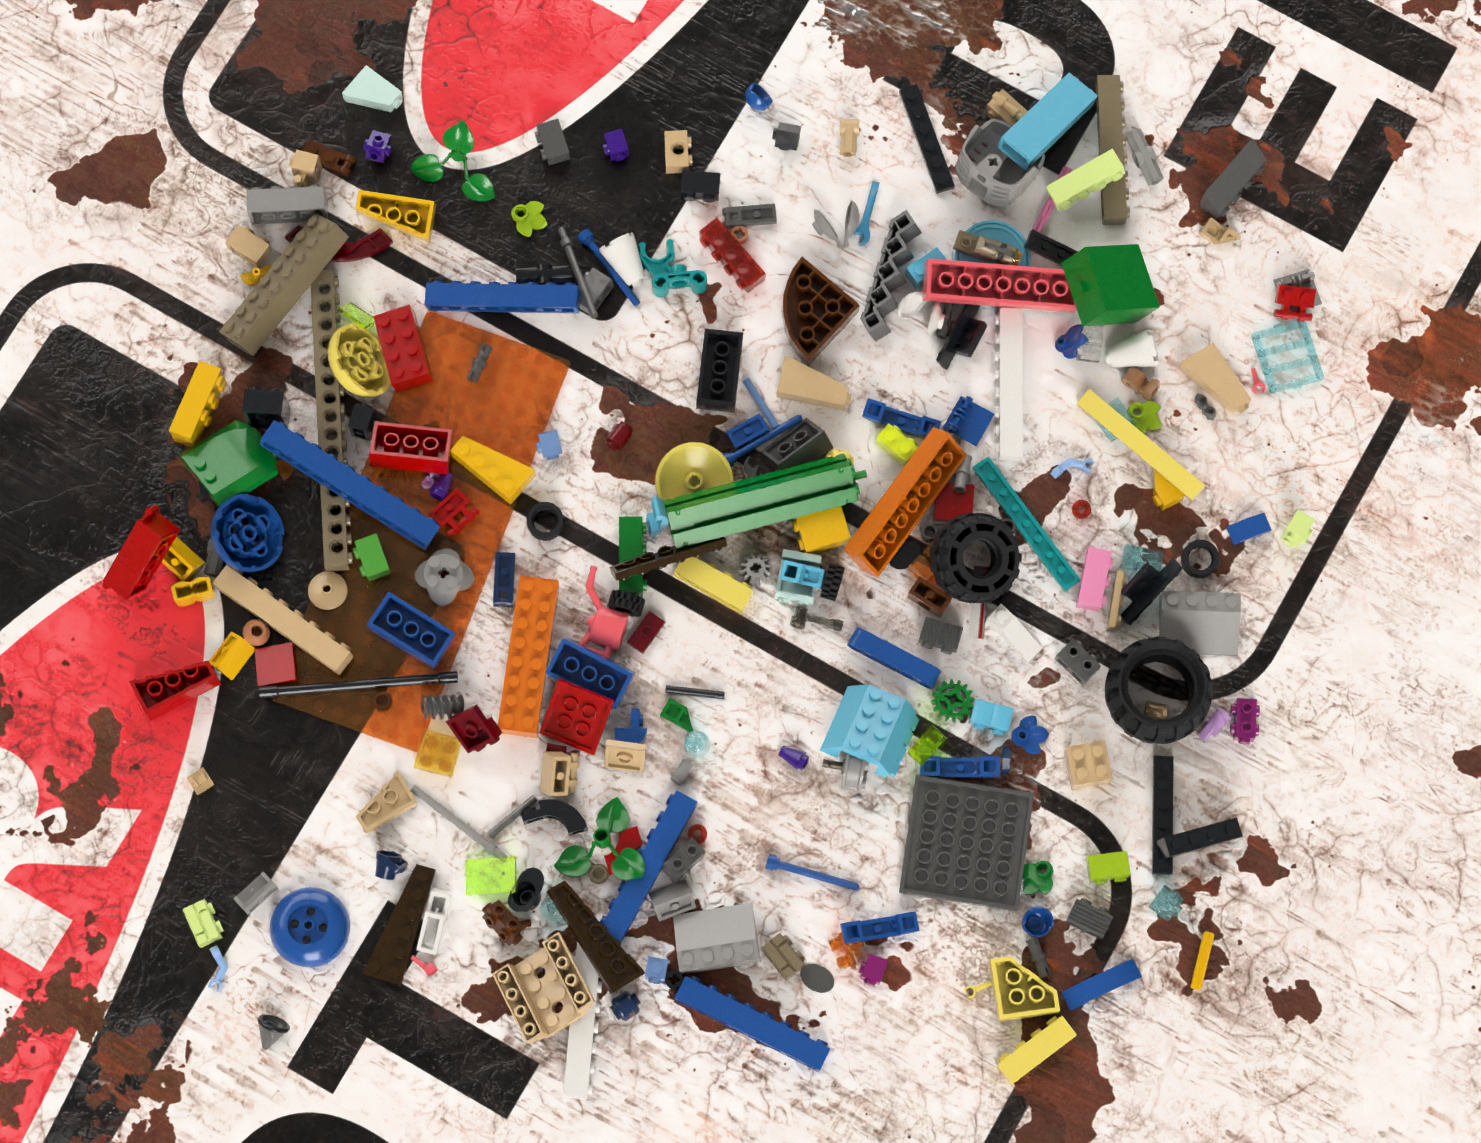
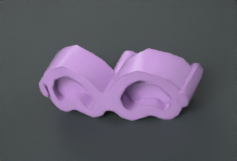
M430 473L429 476H426L425 480L421 483L422 489H430L434 484V479L439 478L441 474Z

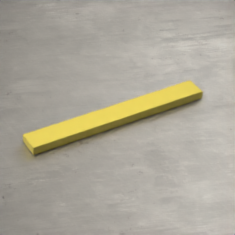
M1089 389L1077 402L1079 407L1190 500L1193 501L1204 489L1205 485L1092 390Z

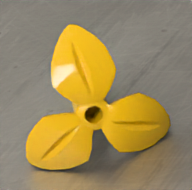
M265 265L261 269L254 268L252 270L253 273H243L240 275V278L249 286L258 284L272 265Z

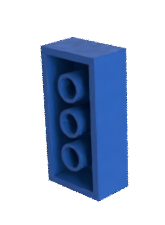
M390 592L387 593L367 623L369 630L433 670L436 669L456 638L455 632Z
M564 637L545 674L557 680L563 679L615 700L612 708L617 709L636 672L568 637Z

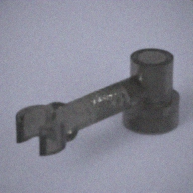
M796 606L795 614L791 617L790 626L797 629H804L806 622L809 621L827 626L835 631H841L844 622L839 619H828L807 613L808 609L804 606Z

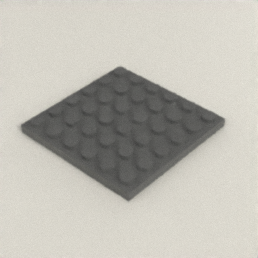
M916 775L899 893L1018 911L1034 793Z

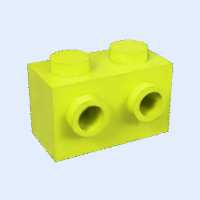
M888 423L876 437L875 444L904 467L917 450V443L910 437L907 439L902 434L903 432L900 428Z

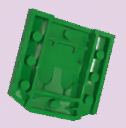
M238 420L233 421L179 455L182 463L190 472L192 471L218 507L227 499L239 494H247L278 475L276 455L259 445L262 436L255 427Z

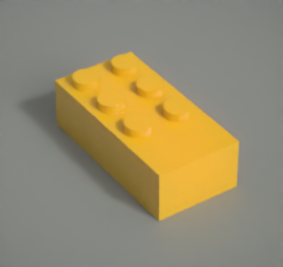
M199 360L169 428V432L175 442L188 447H193L199 443L205 427H208L211 423L212 416L210 415L213 409L216 410L218 407V397L227 386L221 368Z

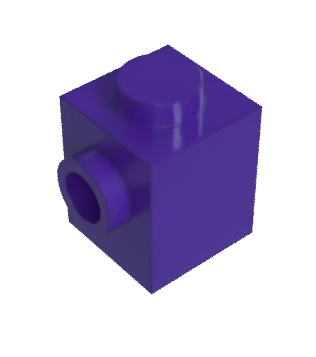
M622 129L604 134L605 144H603L605 156L609 155L611 161H621L629 156V149Z

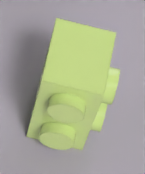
M1298 509L1280 539L1284 540L1283 543L1289 547L1298 548L1300 543L1304 545L1313 531L1310 527L1315 519Z

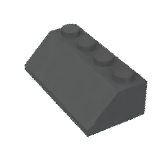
M1253 139L1247 143L1202 197L1199 207L1215 220L1220 216L1224 217L1230 210L1229 205L1232 202L1236 203L1242 196V190L1244 188L1248 190L1254 182L1252 179L1255 175L1260 176L1266 168L1264 164L1267 159Z

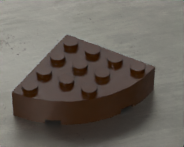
M803 256L793 267L787 280L783 294L782 318L790 345L797 356L809 366L859 313L860 305Z

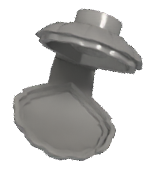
M851 200L846 212L843 245L829 221L819 210H814L815 221L812 223V226L820 236L825 234L829 239L835 241L838 248H847L849 246V237L855 233L858 227L859 209L856 203Z

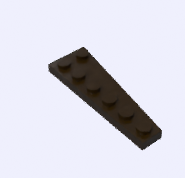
M725 537L690 546L685 545L676 549L675 545L672 547L665 545L660 547L657 553L647 552L611 566L610 571L616 581H624L629 579L630 576L643 575L652 569H662L671 563H681L690 557H700L706 552L719 551L722 547L728 545Z
M416 864L363 971L364 976L402 985L436 869Z
M565 880L547 891L610 994L645 974L644 970L630 954L624 951L618 940L610 935L604 924L597 920L594 913L584 904L583 900Z

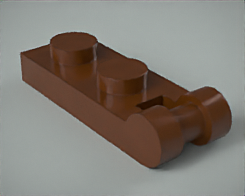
M307 139L302 149L304 152L319 155L322 167L346 177L350 174L349 169L351 165H354L356 158L351 155L343 154L310 139ZM340 161L344 162L343 166H339Z

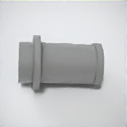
M682 759L675 772L671 773L670 779L677 785L684 783V778L693 767V764L686 759Z

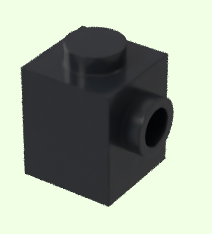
M779 122L778 128L773 130L772 139L775 140L774 147L784 151H797L802 126Z

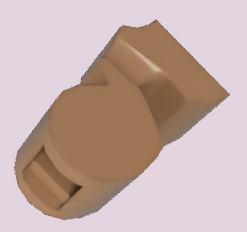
M1129 367L1126 374L1121 378V382L1125 386L1134 389L1135 393H1139L1143 399L1151 401L1160 388L1159 380L1152 378L1150 382L1147 381L1145 374L1134 367Z

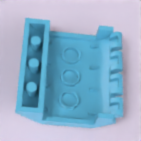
M873 685L848 686L820 751L836 758L843 751L877 765L875 774L885 778L887 775L895 777L900 767L899 763L902 762L907 750L905 747H908L913 736L912 731H915L918 724L917 711L906 699Z

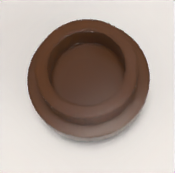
M379 692L373 698L375 709L381 712L389 710L393 704L392 697L387 692Z

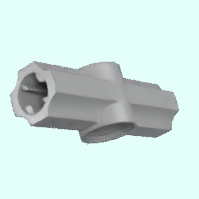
M1141 128L1131 130L1126 134V140L1133 152L1134 163L1137 168L1141 169L1148 186L1156 185L1164 177L1156 162L1155 151L1152 146L1148 145Z

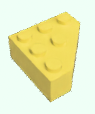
M1011 956L990 959L989 968L998 1022L1059 1013L1060 1007L1057 990L1043 982L1038 976L1023 967Z

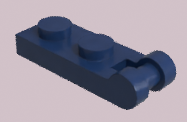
M495 553L493 607H499V605L513 607L515 553ZM500 592H507V598L500 597Z

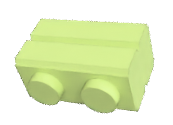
M203 899L183 908V912L200 948L223 938L221 932L224 930L220 921H215L213 914L216 911L211 902L207 903Z

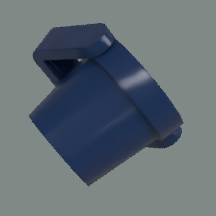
M384 850L376 852V877L394 880L396 874L407 870L408 863L402 858L401 854L395 851Z

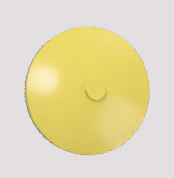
M700 442L683 443L671 449L660 461L655 475L656 492L658 497L663 500L674 499L678 496L733 482L732 469L724 455L714 447Z

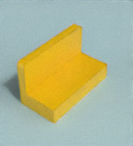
M230 632L209 662L213 668L222 672L230 680H233L254 653L255 648L248 644L241 636Z

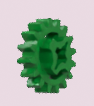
M950 679L949 684L943 681V687L936 686L938 693L933 692L932 694L936 698L931 701V704L936 705L933 711H939V718L945 716L946 722L949 718H952L953 723H955L956 718L962 721L964 719L963 714L966 716L970 714L967 709L972 710L974 707L970 704L975 700L973 697H970L973 691L966 690L967 684L961 686V680H958L957 684H954L953 679ZM953 689V691L949 693L944 692L945 690ZM960 691H961V692L963 693V695L965 696V699H963V698L961 697V695H960V693H959ZM952 697L956 698L954 705L950 704ZM940 701L944 703L946 711L942 708ZM961 709L960 712L953 713L954 710Z

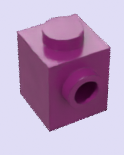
M868 954L866 962L862 961L858 971L862 973L860 979L864 980L863 983L875 987V984L880 985L888 960Z

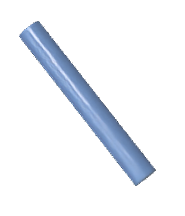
M746 378L743 384L773 429L778 427L777 420L751 380Z

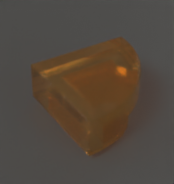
M282 459L277 461V469L282 480L285 481L292 475L295 467Z

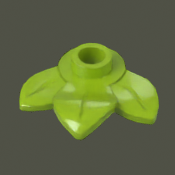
M531 201L526 205H516L512 209L511 215L513 220L517 222L516 228L523 236L531 237L532 230H541L547 227L545 218L540 214L544 208L542 203ZM523 212L524 216L519 217L518 213Z
M1147 401L1143 404L1134 402L1128 407L1127 414L1131 419V424L1144 435L1147 430L1154 431L1162 428L1161 421L1156 415L1161 409V405L1154 401ZM1139 410L1140 414L1135 415L1133 411Z

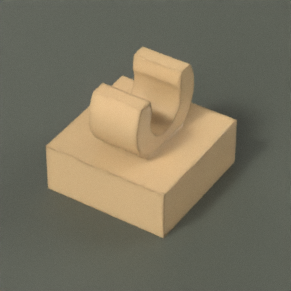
M204 767L187 777L197 795L215 785Z

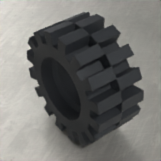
M829 564L820 597L832 601L836 600L845 567Z
M624 590L611 591L607 607L627 612L631 617H640L645 599Z

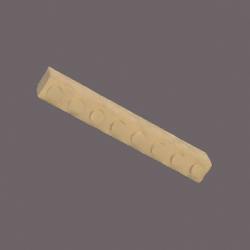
M228 565L223 568L212 583L217 590L258 619L264 621L268 626L336 674L340 675L353 658L349 646L343 642L341 644L335 642L336 638L327 631L325 633L321 632L319 625L312 620L310 622L304 620L305 616L298 610L291 611L285 601L274 599V594L266 588L262 590L257 587L258 583L251 577L248 579L243 577L242 571L230 568Z

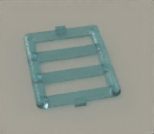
M1296 321L1282 325V323L1275 324L1273 328L1254 332L1251 335L1270 393L1294 388V390L1301 389L1303 385L1324 379L1306 321ZM1300 328L1303 339L1263 349L1260 339ZM1306 346L1309 357L1269 367L1266 356ZM1312 364L1315 372L1314 375L1275 385L1272 374Z

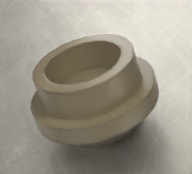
M595 864L589 870V878L595 884H602L609 877L607 867L602 864Z

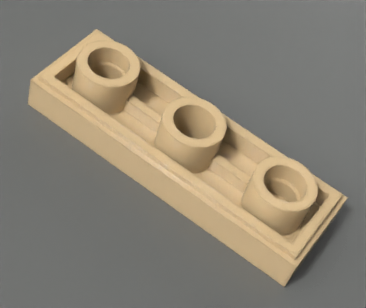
M1117 570L1115 574L1106 631L1113 632L1116 626L1120 627L1121 615H1118L1119 608H1123L1124 596H1121V590L1127 584L1128 579L1124 577L1125 572Z

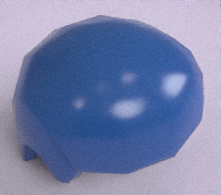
M755 82L745 91L747 104L757 111L766 110L773 102L770 95Z
M1033 907L1024 914L1021 923L1023 930L1029 936L1039 938L1049 933L1054 925L1052 913L1047 908Z

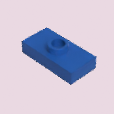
M759 413L728 430L726 435L735 450L769 432V428Z

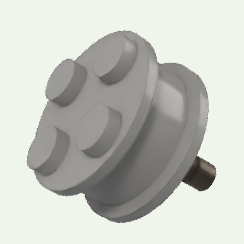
M846 753V758L843 759V762L823 759L822 767L841 770V774H843L842 789L845 786L857 788L859 792L861 789H865L869 762Z

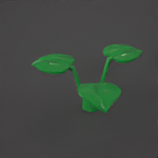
M464 120L459 121L444 132L443 143L451 152L448 153V156L441 163H439L436 155L425 154L418 157L411 165V171L416 176L427 182H436L442 178L444 173L441 166L450 158L456 162L463 161L465 179L467 180L462 184L463 193L475 201H489L495 197L493 184L486 175L477 173L473 174L470 178L468 176V158L466 154L470 153L474 148V138Z
M618 797L609 801L598 813L596 819L598 829L593 834L595 841H592L589 854L587 855L586 850L578 845L566 848L554 864L557 871L569 877L585 875L591 869L588 859L592 857L595 846L601 849L609 847L617 857L613 860L611 869L614 876L618 879L632 880L641 878L644 875L645 864L638 851L632 848H625L619 855L611 844V831L620 833L628 827L630 822L628 811Z

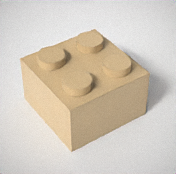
M1105 740L1065 748L1064 756L1071 790L1111 783L1113 777Z

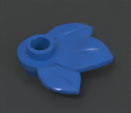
M1082 324L1072 326L1066 334L1061 335L1055 342V349L1063 353L1067 359L1077 358V348L1089 341L1087 336L1081 333L1084 329Z
M1033 715L1024 717L1020 721L1019 727H1016L1011 733L1013 743L1022 746L1029 754H1039L1041 752L1039 743L1044 742L1049 736V732L1044 727L1037 726V718ZM1019 733L1023 734L1024 739L1020 738Z

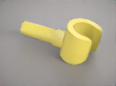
M987 981L976 987L967 986L964 991L968 989H973L974 991L973 995L967 998H974L977 992L991 986V982Z

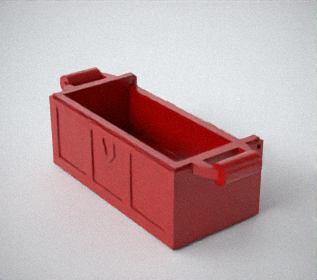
M158 505L146 508L144 515L135 523L103 579L102 586L104 589L112 588L123 598L128 599L146 590L180 532L177 526L158 512Z

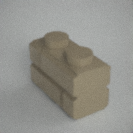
M779 933L762 946L761 951L784 980L787 981L805 966L803 961L806 959L799 950L796 952L791 947L793 943L786 934L782 936Z

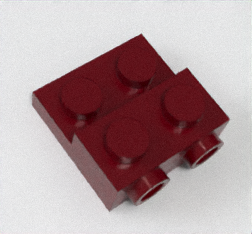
M477 704L450 717L446 721L468 754L475 750L476 752L481 751L487 744L491 746L500 740L499 736L503 733L492 716L486 718Z

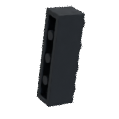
M1236 817L1164 837L1158 840L1157 844L1162 860L1234 841L1243 837Z

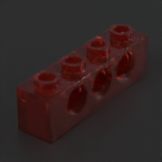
M715 218L699 231V241L702 246L708 247L712 251V257L724 265V271L736 279L735 283L741 290L744 289L749 293L766 279V273L718 218ZM719 239L722 240L724 243L722 245H716L714 241ZM734 254L736 257L734 259H728L726 255ZM740 268H746L748 272L743 274L740 273L738 270Z

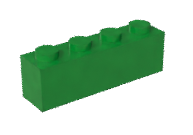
M642 516L619 517V563L647 553V541H643V534H647V523L643 522ZM637 574L630 576L627 580H619V590L643 597V591H647V579H643V575Z

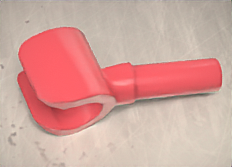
M1252 368L1251 372L1254 379L1252 391L1257 394L1256 386L1259 385L1262 388V392H1264L1266 389L1265 384L1259 381L1256 369Z
M414 955L410 958L428 976L438 971L432 962L425 965L424 962Z

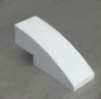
M435 888L431 890L417 951L433 955L437 954L453 893Z

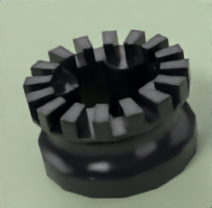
M670 971L665 977L667 987L673 990L680 988L683 982V976L678 971ZM673 975H677V979H680V982H676L675 985H671V981H668Z

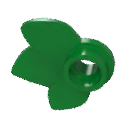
M1040 861L1037 864H1024V894L1031 895L1040 890L1043 894L1047 895L1053 887L1051 877L1054 870L1049 862ZM1042 869H1047L1045 874L1040 873Z

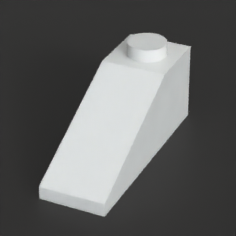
M1002 604L988 616L986 623L1028 663L1042 649L1019 620Z

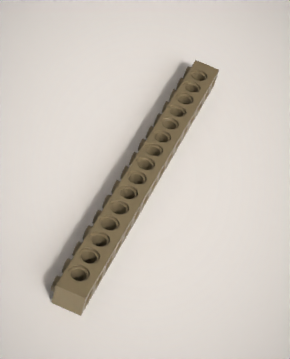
M333 269L322 270L311 284L318 446L327 454L337 453L338 461L345 465L348 464L347 458L344 459V452H347V441L343 440V433H346V422H342V415H345V403H341V396H344V387L340 385L334 376L331 367L324 366L329 360L328 349L323 346L330 342L332 335L338 330L337 323H341L340 312H337L336 305H340L339 294H336V287H339L338 275L335 276ZM325 288L330 289L327 294L321 293ZM327 306L331 308L328 312L321 311ZM325 325L332 326L329 330L322 329ZM329 379L335 380L332 385H326L325 382ZM328 398H335L333 403H326ZM330 416L337 417L333 422L327 421V418ZM330 435H337L335 440H328ZM320 484L326 572L350 570V564H353L352 552H349V545H352L351 533H348V526H351V516L347 514V507H350V502L339 495L331 496L332 491ZM334 509H341L340 514H331ZM340 527L342 531L339 534L332 533L333 529ZM336 546L343 547V550L341 552H333V549Z

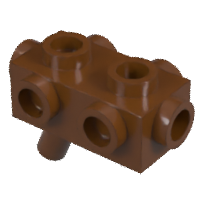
M499 899L493 904L491 902L482 909L484 913L482 918L485 920L487 927L493 929L498 934L500 940L503 943H507L508 946L518 944L523 939L522 934L527 927H531L530 919L519 921Z

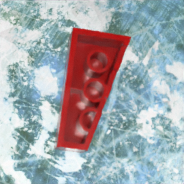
M208 660L184 666L182 669L175 671L169 670L156 676L150 675L144 679L129 681L150 721L221 685Z

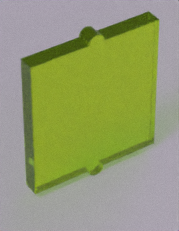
M352 302L346 305L343 304L337 310L364 329L373 327L375 324L372 315Z

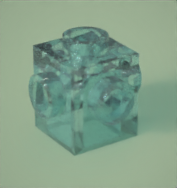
M1164 885L1149 905V908L1155 911L1161 918L1169 921L1172 915L1177 917L1183 909L1180 905L1184 898L1176 891Z

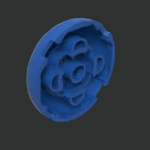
M239 494L227 499L216 510L211 522V540L218 556L230 567L243 572L260 571L271 566L282 552L284 528L281 518L274 507L263 498ZM241 503L243 504V507H236ZM242 519L247 521L246 526L242 524Z
M305 887L290 892L280 900L271 916L270 937L277 952L286 961L296 966L314 968L331 962L343 951L349 939L350 918L345 906L334 894L321 888ZM314 908L315 914L309 916L307 915V910ZM293 920H297L299 922V926L297 928L291 927L290 924ZM308 922L310 924L312 923V927L310 929L305 928V924ZM322 923L327 925V930L324 932L319 930V925ZM310 936V943L304 944L302 941L303 937Z

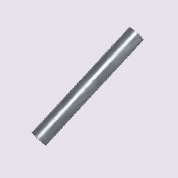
M532 795L489 830L487 834L490 838H494L523 814L524 810L529 809L538 801L537 798Z

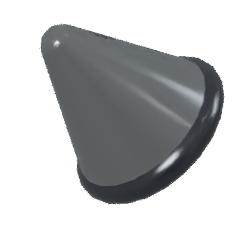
M266 1014L260 1015L257 1019L261 1044L264 1050L269 1049L290 1030V1025L277 1016Z

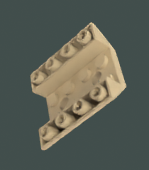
M560 932L543 941L544 948L515 966L508 963L492 973L527 1044L553 1036L585 1016L595 1003ZM540 968H544L545 975L539 979L537 972ZM561 1002L563 1009L561 1012L556 1013L555 1005Z

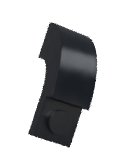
M554 799L538 801L540 809L536 810V807L524 810L525 813L521 814L524 825L543 819H555L565 826L569 836L588 831L582 815L573 806L563 801Z

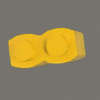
M198 577L191 582L183 581L171 586L173 599L177 606H189L196 601H209L216 596L209 577Z

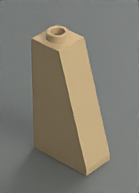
M1214 343L1181 361L1179 369L1230 413L1234 414L1237 411L1242 413L1249 408L1248 405L1252 400Z
M784 356L776 397L845 411L846 405H850L852 394H848V386L789 356Z

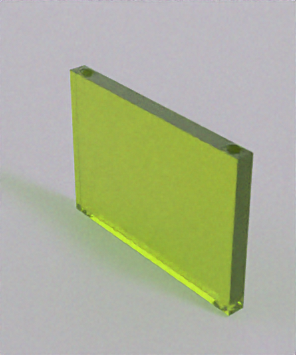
M515 856L465 860L466 895L517 892Z

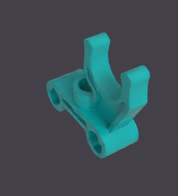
M669 239L666 241L668 253L659 260L649 258L645 252L646 244L644 242L639 243L641 263L653 278L652 292L655 296L665 297L668 295L669 289L691 287V290L696 294L706 291L707 275L704 271H687L685 265L669 267L675 259L673 240Z

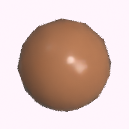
M253 619L245 624L242 634L248 644L260 646L268 641L270 629L264 621Z

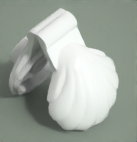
M922 292L910 293L899 303L897 308L898 317L902 320L909 319L917 314L922 307L934 302L922 301ZM936 302L933 305L926 332L928 335L934 333L936 328L942 329L945 314L941 313L940 302Z

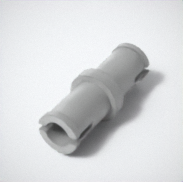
M967 454L955 471L956 479L953 489L957 493H964L966 491L967 479L971 474L972 456Z

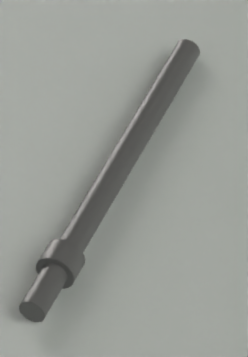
M561 227L558 229V233L561 238L562 249L566 251L590 317L592 319L597 318L598 313L573 251L572 240L568 237L565 228Z

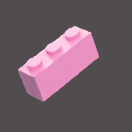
M1088 547L1076 607L1099 612L1101 606L1105 607L1107 595H1104V589L1109 587L1110 577L1107 574L1108 569L1112 570L1114 558H1111L1112 551Z

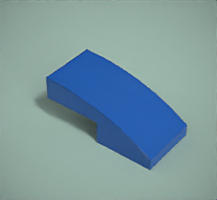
M1265 513L1246 518L1226 527L1233 545L1272 531Z

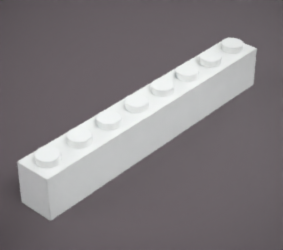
M1000 308L999 313L995 314V325L998 326V332H995V344H998V351H995V362H998V369H995V381H998V388H995V399H998V406H995V418H998V425H995V436H998V443H995V455H998V461L1022 462L1023 308Z
M577 941L575 963L595 1003L585 1016L569 1025L563 1097L588 1099V1095L593 1093V1082H590V1074H594L595 1062L591 1061L592 1054H596L597 1042H593L594 1034H598L599 1022L595 1021L596 1013H600L601 1001H597V994L602 992V981H599L598 973Z

